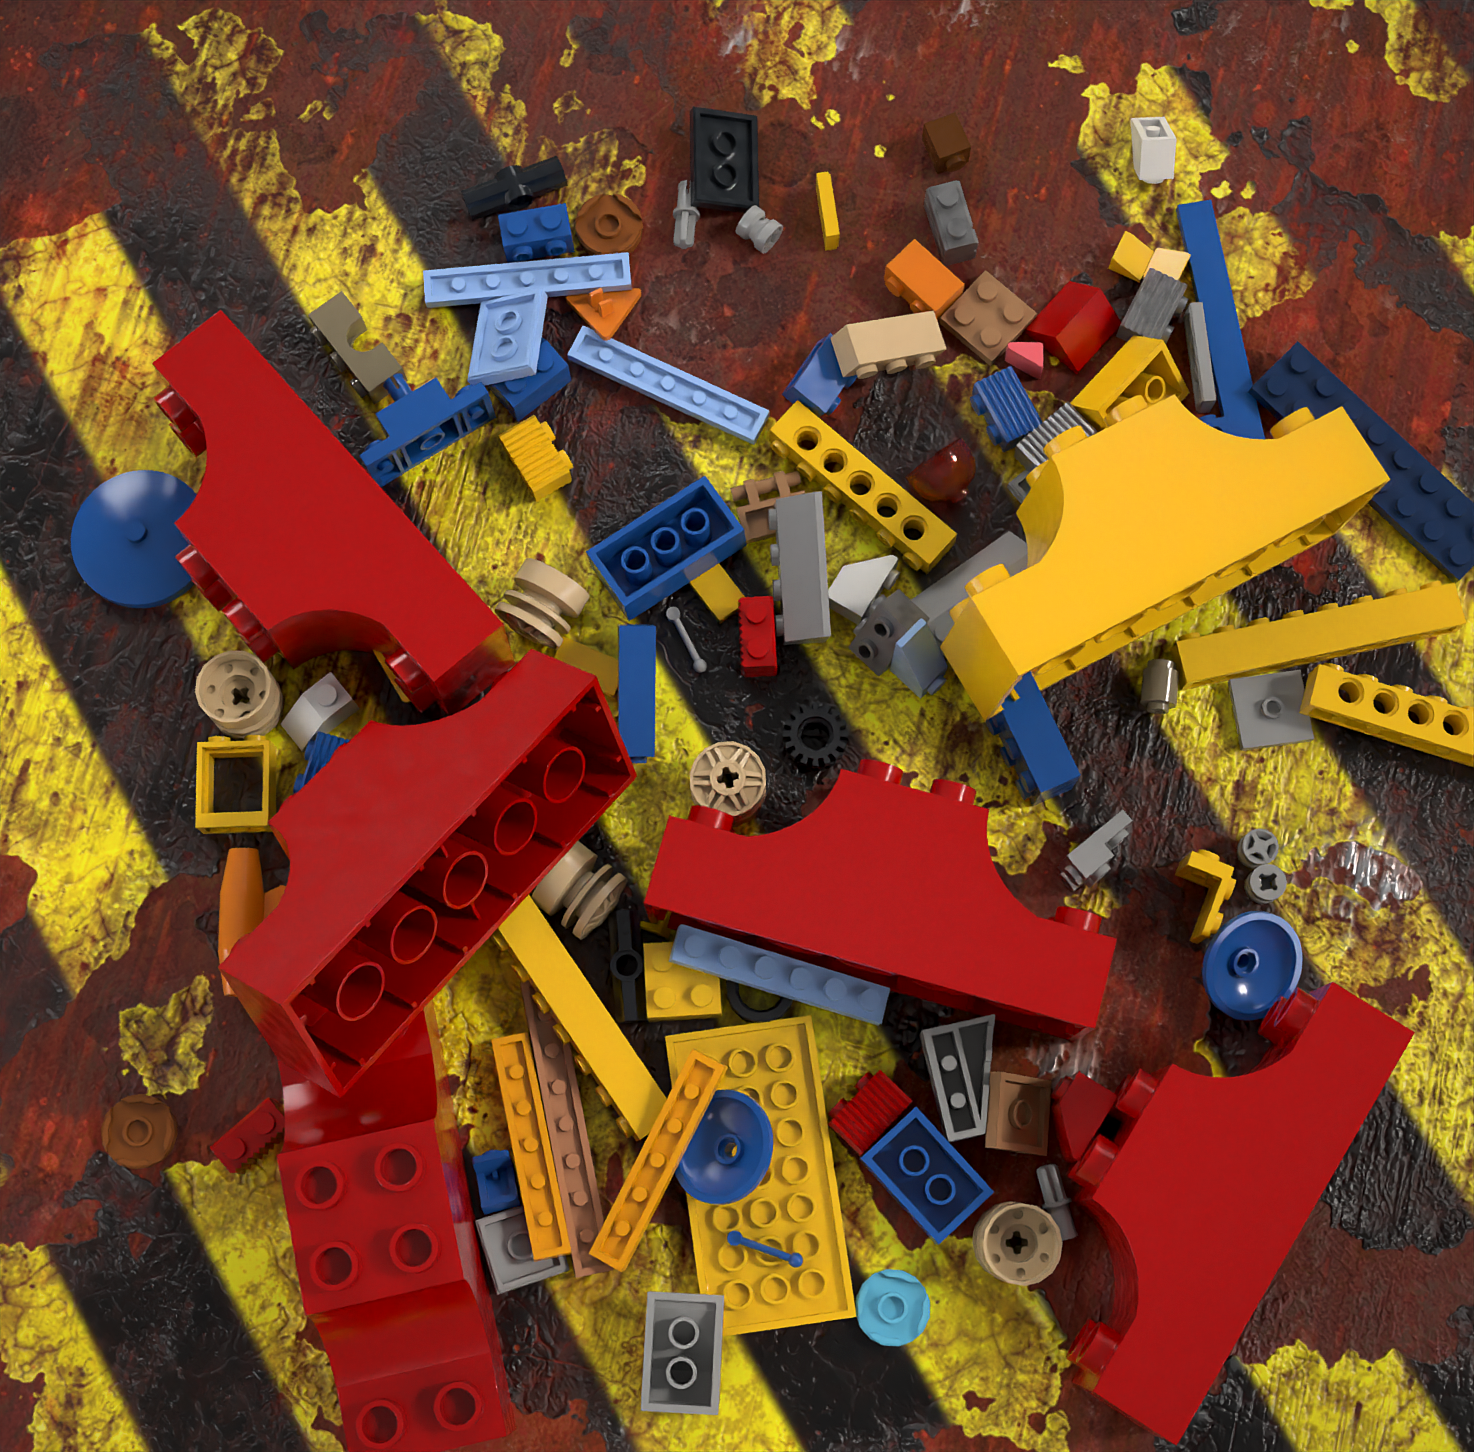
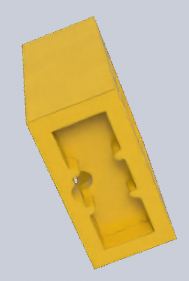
M247 735L244 737V741H230L229 737L212 736L208 738V742H197L195 828L203 834L273 832L267 822L276 814L277 747L270 740H266V736ZM263 757L262 811L213 813L214 758Z

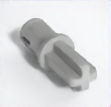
M687 180L681 181L678 184L677 208L673 210V217L676 219L673 243L681 249L693 246L696 221L700 218L697 207L691 206V187L688 193V189H686Z
M1048 1164L1039 1167L1036 1172L1045 1201L1042 1204V1208L1047 1209V1213L1051 1215L1058 1225L1062 1241L1078 1236L1069 1203L1072 1200L1070 1197H1066L1058 1166L1056 1164Z

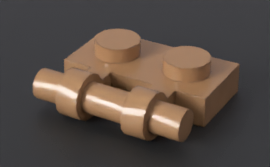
M784 471L773 473L771 478L754 482V479L743 481V485L730 488L734 502L747 498L749 505L736 508L739 523L745 530L747 544L776 537V530H769L768 509H774L776 499L805 494L804 490L790 493L789 487L801 484L798 471L786 474ZM777 491L779 497L761 502L758 496Z

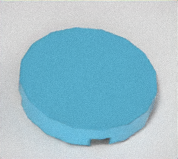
M885 1269L872 1274L862 1283L855 1301L856 1316L860 1328L870 1339L884 1346H901L912 1342L924 1331L930 1318V1300L925 1287L915 1276L903 1270Z

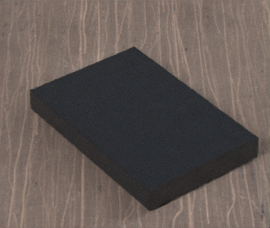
M692 107L690 110L691 206L746 213L754 205L759 207L758 120L756 115Z

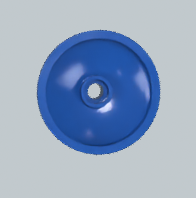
M1265 911L1245 912L1227 921L1213 936L1203 961V984L1213 1005L1232 1018L1249 1021L1264 1018L1279 996L1282 995L1288 999L1297 986L1302 970V948L1296 932L1284 919Z
M716 1090L675 1171L677 1180L688 1194L705 1203L725 1205L741 1200L759 1185L769 1168L773 1153L772 1128L763 1108L746 1094L734 1090ZM737 1145V1152L733 1157L732 1150Z

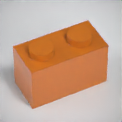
M916 239L910 242L885 268L884 281L886 287L893 295L897 297L902 296L910 303V308L914 314L934 310L938 321L963 294L964 283Z

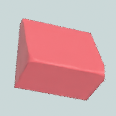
M1010 342L1007 345L1005 361L1028 375L1040 379L1043 370V343Z

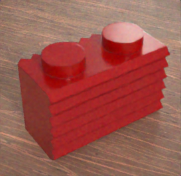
M772 596L741 597L738 600L741 674L744 677L777 675L774 599Z
M881 1070L875 1075L868 1071L854 1086L858 1093L849 1102L842 1098L828 1113L833 1118L828 1123V1126L859 1157L912 1102Z
M267 1097L210 1146L212 1152L230 1173L245 1174L246 1169H251V1164L257 1165V1159H262L263 1154L268 1155L269 1149L274 1150V1144L280 1145V1139L284 1140L285 1114L283 1106L276 1099Z

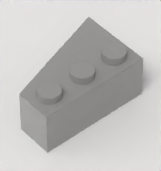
M995 1014L925 1029L919 1034L943 1136L949 1143L986 1134Z

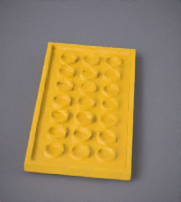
M812 1015L665 1036L672 1088L691 1050L696 1049L728 1066L717 1090H734L754 1099L768 1116L773 1133V1153L769 1168L759 1185L746 1197L734 1203L714 1205L699 1201L686 1192L700 1294L724 1295L723 1336L857 1317ZM737 1145L732 1150L733 1157L737 1152ZM731 1231H739L744 1238L789 1254L799 1253L803 1257V1263L800 1267L794 1268L790 1266L788 1261L741 1244L733 1246L729 1244L727 1236Z

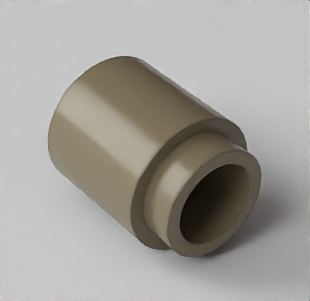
M1152 659L1148 661L1147 668L1143 669L1140 704L1146 706L1148 712L1167 714L1169 709L1176 707L1180 674L1176 670L1177 663L1165 659Z

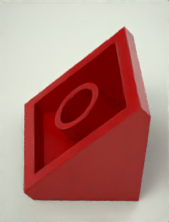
M1069 281L1025 328L1024 332L1036 342L1043 343V347L1074 373L1078 374L1114 335L1122 322L1101 288Z

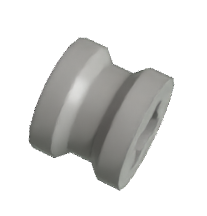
M1266 829L1251 830L1240 839L1237 845L1238 859L1243 865L1252 869L1270 863L1278 854L1279 845L1277 838Z
M1264 864L1248 874L1245 879L1244 888L1247 896L1252 901L1258 904H1268L1284 893L1287 880L1280 868L1275 865Z

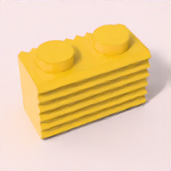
M533 415L498 435L501 446L535 501H540L541 498L552 494L560 487H564L572 481L569 470L573 468V464L563 449L559 452L555 449L552 441L556 438L546 421L540 424L536 416Z

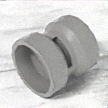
M756 205L752 206L743 215L736 227V234L745 240L751 238V241L754 242V247L763 254L774 246L783 231V225L775 219H765V212Z

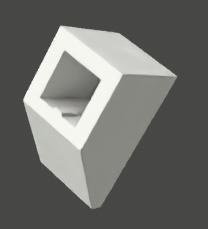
M894 555L843 566L828 589L829 608L857 625L865 617H870L872 614L868 610L879 597L884 588L887 590L892 588L900 574L896 570L898 558Z

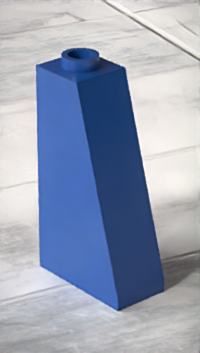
M618 624V730L632 763H647V757H655L656 626L651 624Z

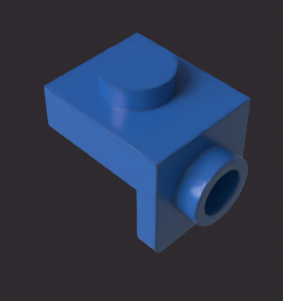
M489 1150L480 1156L473 1157L472 1164L477 1175L481 1208L484 1215L521 1206L515 1166L509 1151Z

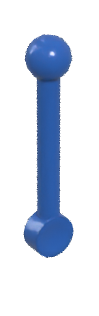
M731 1231L727 1236L729 1244L733 1246L741 1244L788 1261L790 1266L794 1268L800 1267L803 1263L801 1254L796 1252L789 1254L744 1238L739 1231Z

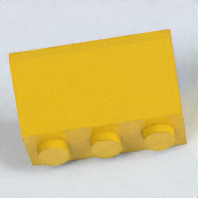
M1133 335L1070 404L1098 433L1108 428L1104 421L1105 416L1116 406L1134 396L1142 395L1150 407L1174 394L1182 402L1190 392L1164 340Z

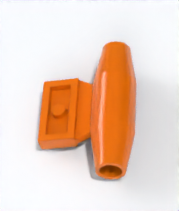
M231 848L228 852L220 890L218 934L220 964L229 956L237 940L245 934L253 932L278 906L286 887L280 885L264 893L258 849ZM221 973L224 996L237 997Z

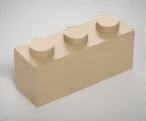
M934 310L847 324L830 338L842 376L857 375L858 379L871 377L882 370H886L887 374L897 373L911 365H915L916 369L925 368L936 362L935 358L946 350Z

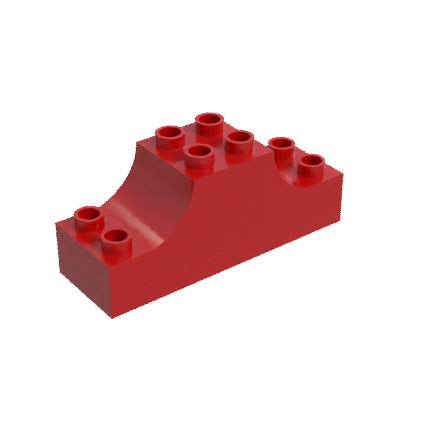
M222 310L215 313L152 363L166 387L155 395L153 400L170 420V428L196 458L207 450L205 474L198 494L185 513L174 522L189 544L175 556V559L189 574L191 581L218 612L222 611L236 628V633L263 664L277 652L294 670L304 662L326 653L347 650L374 653L373 650L390 655L384 661L396 676L394 679L395 683L421 713L436 702L448 716L460 711L490 686L499 675L515 665L504 624Z
M530 649L510 671L502 673L495 679L490 691L479 702L458 713L428 723L405 726L388 725L370 720L349 742L342 744L335 750L330 761L297 793L285 799L278 812L267 822L290 860V872L284 893L278 906L253 932L245 934L238 939L232 947L229 956L218 966V969L279 1061L339 1098H342L635 780L637 774L597 677Z
M862 759L859 762L857 773L841 769L832 791L811 814L801 821L776 832L749 837L736 834L735 830L732 829L734 821L732 815L700 805H691L687 820L669 815L644 900V906L650 923L657 924L658 920L664 921L666 912L670 911L672 913L667 928L677 931L680 924L687 925L888 987L893 992L983 1017L995 1014V1020L1072 1042L1077 1041L1095 1029L1117 938L1098 933L1102 918L1096 914L1077 908L1058 906L1055 917L1044 919L1034 915L1012 895L997 873L992 861L987 839L989 809L973 805L976 796L975 789L950 780L934 779L930 792L921 791L900 785L904 773L900 768L877 760Z
M1334 982L1309 993L1297 987L1288 999L1282 995L1279 996L1264 1017L1258 1029V1034L1271 1041V1044L1260 1063L1247 1073L1236 1077H1209L1184 1070L1172 1063L1150 1074L1141 1068L1133 1076L1126 1074L1114 1091V1094L1118 1095L1108 1112L1110 1116L1119 1121L1111 1136L1107 1139L1099 1134L1095 1140L1092 1139L1080 1161L1071 1163L1066 1173V1177L1080 1185L1072 1202L1092 1219L1101 1232L1110 1252L1115 1278L1113 1312L1108 1321L1104 1324L1101 1321L1096 1323L1088 1319L1076 1335L1067 1352L1066 1359L1080 1367L1072 1380L1074 1384L1149 1433L1177 1446L1412 1039L1414 1031Z
M432 999L342 1098H339L278 1060L283 1088L285 1134L283 1148L276 1156L305 1316H308L315 1324L330 1362L337 1388L348 1452H441L506 1437L516 1430L480 1239L474 1223L476 1219Z

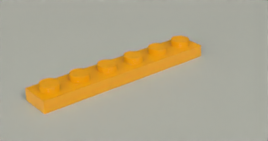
M528 1032L491 1039L534 1262L572 1254Z
M696 1049L691 1050L589 1252L590 1255L620 1272L626 1270L728 1066Z

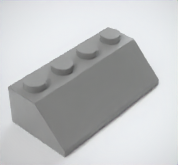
M822 491L776 499L774 509H768L769 530H776V544L770 545L771 565L778 566L779 580H773L774 601H780L781 615H775L776 637L782 636L783 645L824 643L831 637Z
M1010 531L911 599L930 618L927 624L945 661L948 660L940 646L954 625L949 611L959 602L969 597L964 589L965 585L983 571L998 564H1003L1011 577L1027 569V543Z

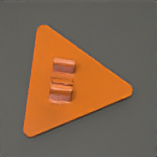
M598 288L588 294L566 296V301L603 340L607 341L611 339L641 297V290L639 288H632V290L603 292L602 288Z

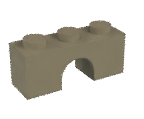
M342 291L308 314L314 326L310 329L311 334L321 347L325 344L330 347L333 353L329 356L341 372L347 369L352 375L353 379L350 380V383L361 398L367 395L375 405L389 395L388 391L383 387L384 382L389 377L396 388L398 386L393 377L394 374L401 373L406 382L408 381L403 368L383 342L372 350L365 352L352 348L356 338L368 329L360 313Z

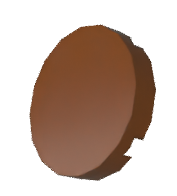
M614 193L613 195L606 196L599 194L584 202L576 216L575 230L578 243L591 256L626 252L630 254L641 241L643 223L639 209L630 199Z
M144 1094L131 1095L121 1099L120 1102L111 1107L107 1112L101 1127L102 1145L106 1152L118 1165L131 1169L151 1168L162 1162L173 1150L178 1135L177 1120L171 1108L159 1098Z

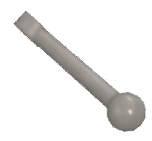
M676 607L668 608L666 611L667 619L675 624L694 661V670L699 673L704 672L707 668V663L705 660L700 659L679 619V609Z

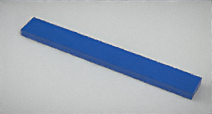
M1205 200L1177 205L1176 214L1184 250L1186 253L1191 254L1187 264L1196 302H1203L1213 380L1221 417L1228 416L1232 435L1265 440L1257 401L1248 393L1253 383L1212 201Z

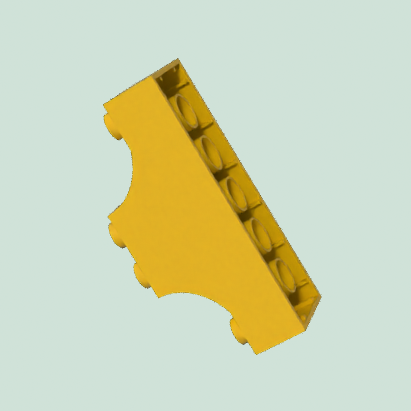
M1175 394L1150 407L1142 395H1137L1122 402L1105 416L1104 421L1108 428L1088 437L1081 426H1075L1048 442L1043 451L1049 460L1034 468L1026 476L1025 479L1031 489L1016 512L1026 536L1028 552L1027 569L1011 577L1005 566L998 564L970 580L964 587L969 597L959 602L949 611L954 625L940 646L984 721L1004 710L1001 704L1005 702L1004 700L1009 694L1013 701L1020 698L1014 687L1022 680L1024 674L1031 671L1039 690L1042 691L1337 534L1391 480L1344 408L1341 406L1318 419L1314 418L1308 407L1301 408L1286 416L1271 428L1270 433L1274 439L1264 440L1237 437L1207 425L1194 416L1179 401Z

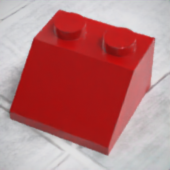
M1080 1071L1071 1076L1065 1075L1064 1078H1060L1050 1094V1097L1055 1100L1050 1110L1062 1159L1068 1164L1080 1161L1118 1095Z

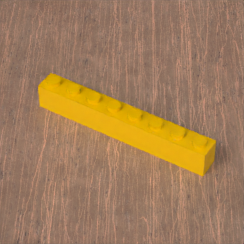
M1434 581L1420 586V590L1407 592L1406 588H1401L1386 593V597L1373 600L1371 595L1363 596L1352 600L1351 605L1338 607V603H1330L1316 609L1317 612L1304 614L1303 610H1297L1284 614L1281 620L1269 622V618L1265 617L1248 622V627L1235 629L1234 625H1226L1214 629L1213 634L1200 636L1199 632L1182 635L1170 650L1173 662L1177 663L1176 670L1180 673V690L1193 689L1226 682L1230 679L1254 676L1456 633L1466 624L1455 583L1442 585L1441 581Z
M528 895L495 930L491 937L502 953L508 950L515 960L511 966L522 983L530 982L536 991L532 998L543 1014L548 1011L551 1013L557 1023L553 1026L555 1033L564 1045L569 1042L578 1054L573 1057L577 1066L585 1076L591 1073L599 1085L594 1088L599 1099L606 1107L612 1104L620 1116L615 1121L626 1138L633 1136L636 1141L641 1140L650 1133L667 1098L530 895Z

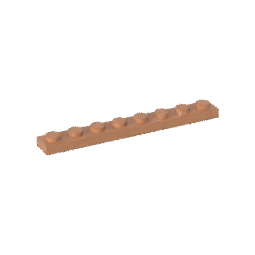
M520 981L541 1101L572 1252L570 1255L574 1277L578 1278L611 1271L613 1267L589 1254L604 1224L570 1042L566 1045L561 1042L553 1029V1026L557 1023L551 1013L548 1011L543 1014L532 998L536 991L530 982L522 983Z

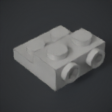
M1121 810L1070 852L1057 867L1062 872L1059 874V878L1070 891L1077 890L1084 883L1090 888L1111 869L1107 864L1114 856L1111 851L1129 835L1125 829L1133 821L1124 810Z

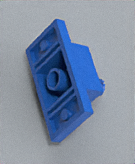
M394 374L393 377L399 387L398 389L390 377L383 384V387L388 391L394 403L375 414L386 439L370 443L365 448V452L359 456L369 475L382 487L496 418L489 393L482 382H479L474 386L467 385L456 393L453 399H450L436 377L412 391L403 374Z

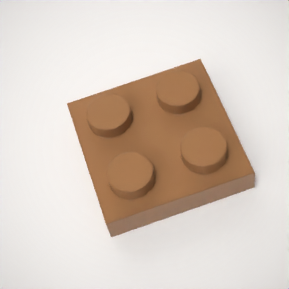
M985 270L940 317L939 323L989 366H992L1006 351L1008 343L1014 342L1025 331V328L1037 317V313Z
M990 1072L985 1148L1035 1156H1047L1052 1081L1006 1072Z

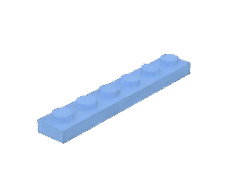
M628 252L423 271L425 304L427 308L478 304L483 301L541 288L544 289L548 297L588 294L598 288H602L603 292L632 290Z
M582 326L567 354L568 360L753 445H755L770 415V411L621 342L612 338L605 341L594 330L586 326Z
M680 924L677 928L669 962L877 1026L882 1024L890 991L888 987Z

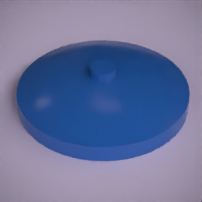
M154 470L126 472L98 486L81 505L75 517L71 533L73 560L79 574L88 586L104 599L129 608L160 606L186 593L194 583L191 581L189 574L175 559V556L189 544L174 522L185 513L197 495L194 490L180 479Z

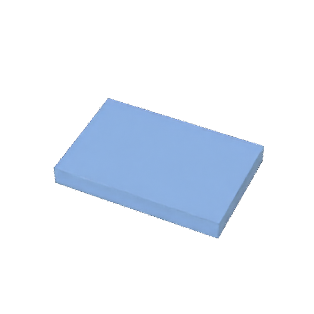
M543 288L480 303L467 379L470 385L474 386L482 382L485 386L536 375L548 298Z

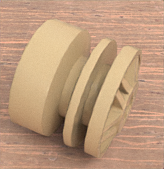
M526 558L514 577V581L524 593L506 590L504 598L510 604L499 602L495 608V613L512 630L524 638L552 649H559L563 638L558 633L568 634L571 628L560 615L578 618L590 595L577 582L557 569L541 561Z
M230 650L214 656L204 664L197 676L195 694L199 706L223 734L233 739L244 740V737L247 735L265 736L276 727L283 715L285 699L281 686L262 661L246 651ZM244 698L249 700V702L245 704L240 702V700Z
M734 741L718 742L705 748L694 760L690 771V789L694 805L714 808L734 817L732 827H738L751 821L761 810L766 797L765 768L759 756L748 746ZM729 774L730 778L734 780L732 788H726L725 783H721L723 782V775Z
M577 841L537 885L531 898L536 906L549 916L556 914L565 906L567 910L561 925L567 929L578 920L572 933L582 940L593 929L600 926L608 917V914L613 911L628 880L621 873L616 874L609 880L613 871L609 864L600 868L595 874L592 873L597 855Z
M1011 1201L995 1204L985 1211L974 1227L972 1240L975 1257L986 1272L1004 1282L1022 1286L1039 1283L1052 1274L1061 1259L1063 1245L1060 1229L1050 1214L1037 1206ZM1013 1232L1015 1237L1021 1238L1022 1241L1021 1245L1015 1246V1252H1013V1248L1006 1246V1239H1011Z

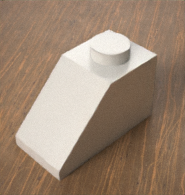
M1165 117L1131 118L1133 164L1139 180L1150 184H1157L1163 182L1164 179H1174L1176 137Z
M330 672L302 693L281 722V725L300 750L304 752L308 742L311 739L316 740L318 732L328 734L360 708L332 672Z

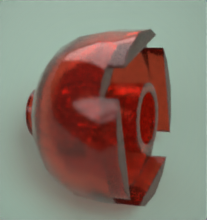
M958 438L934 453L935 455L926 462L923 461L905 476L912 490L920 498L929 503H941L950 499L952 504H955L970 493L967 486L975 477L976 461L970 447L963 438Z

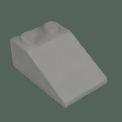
M647 1292L640 1411L718 1415L724 1295Z

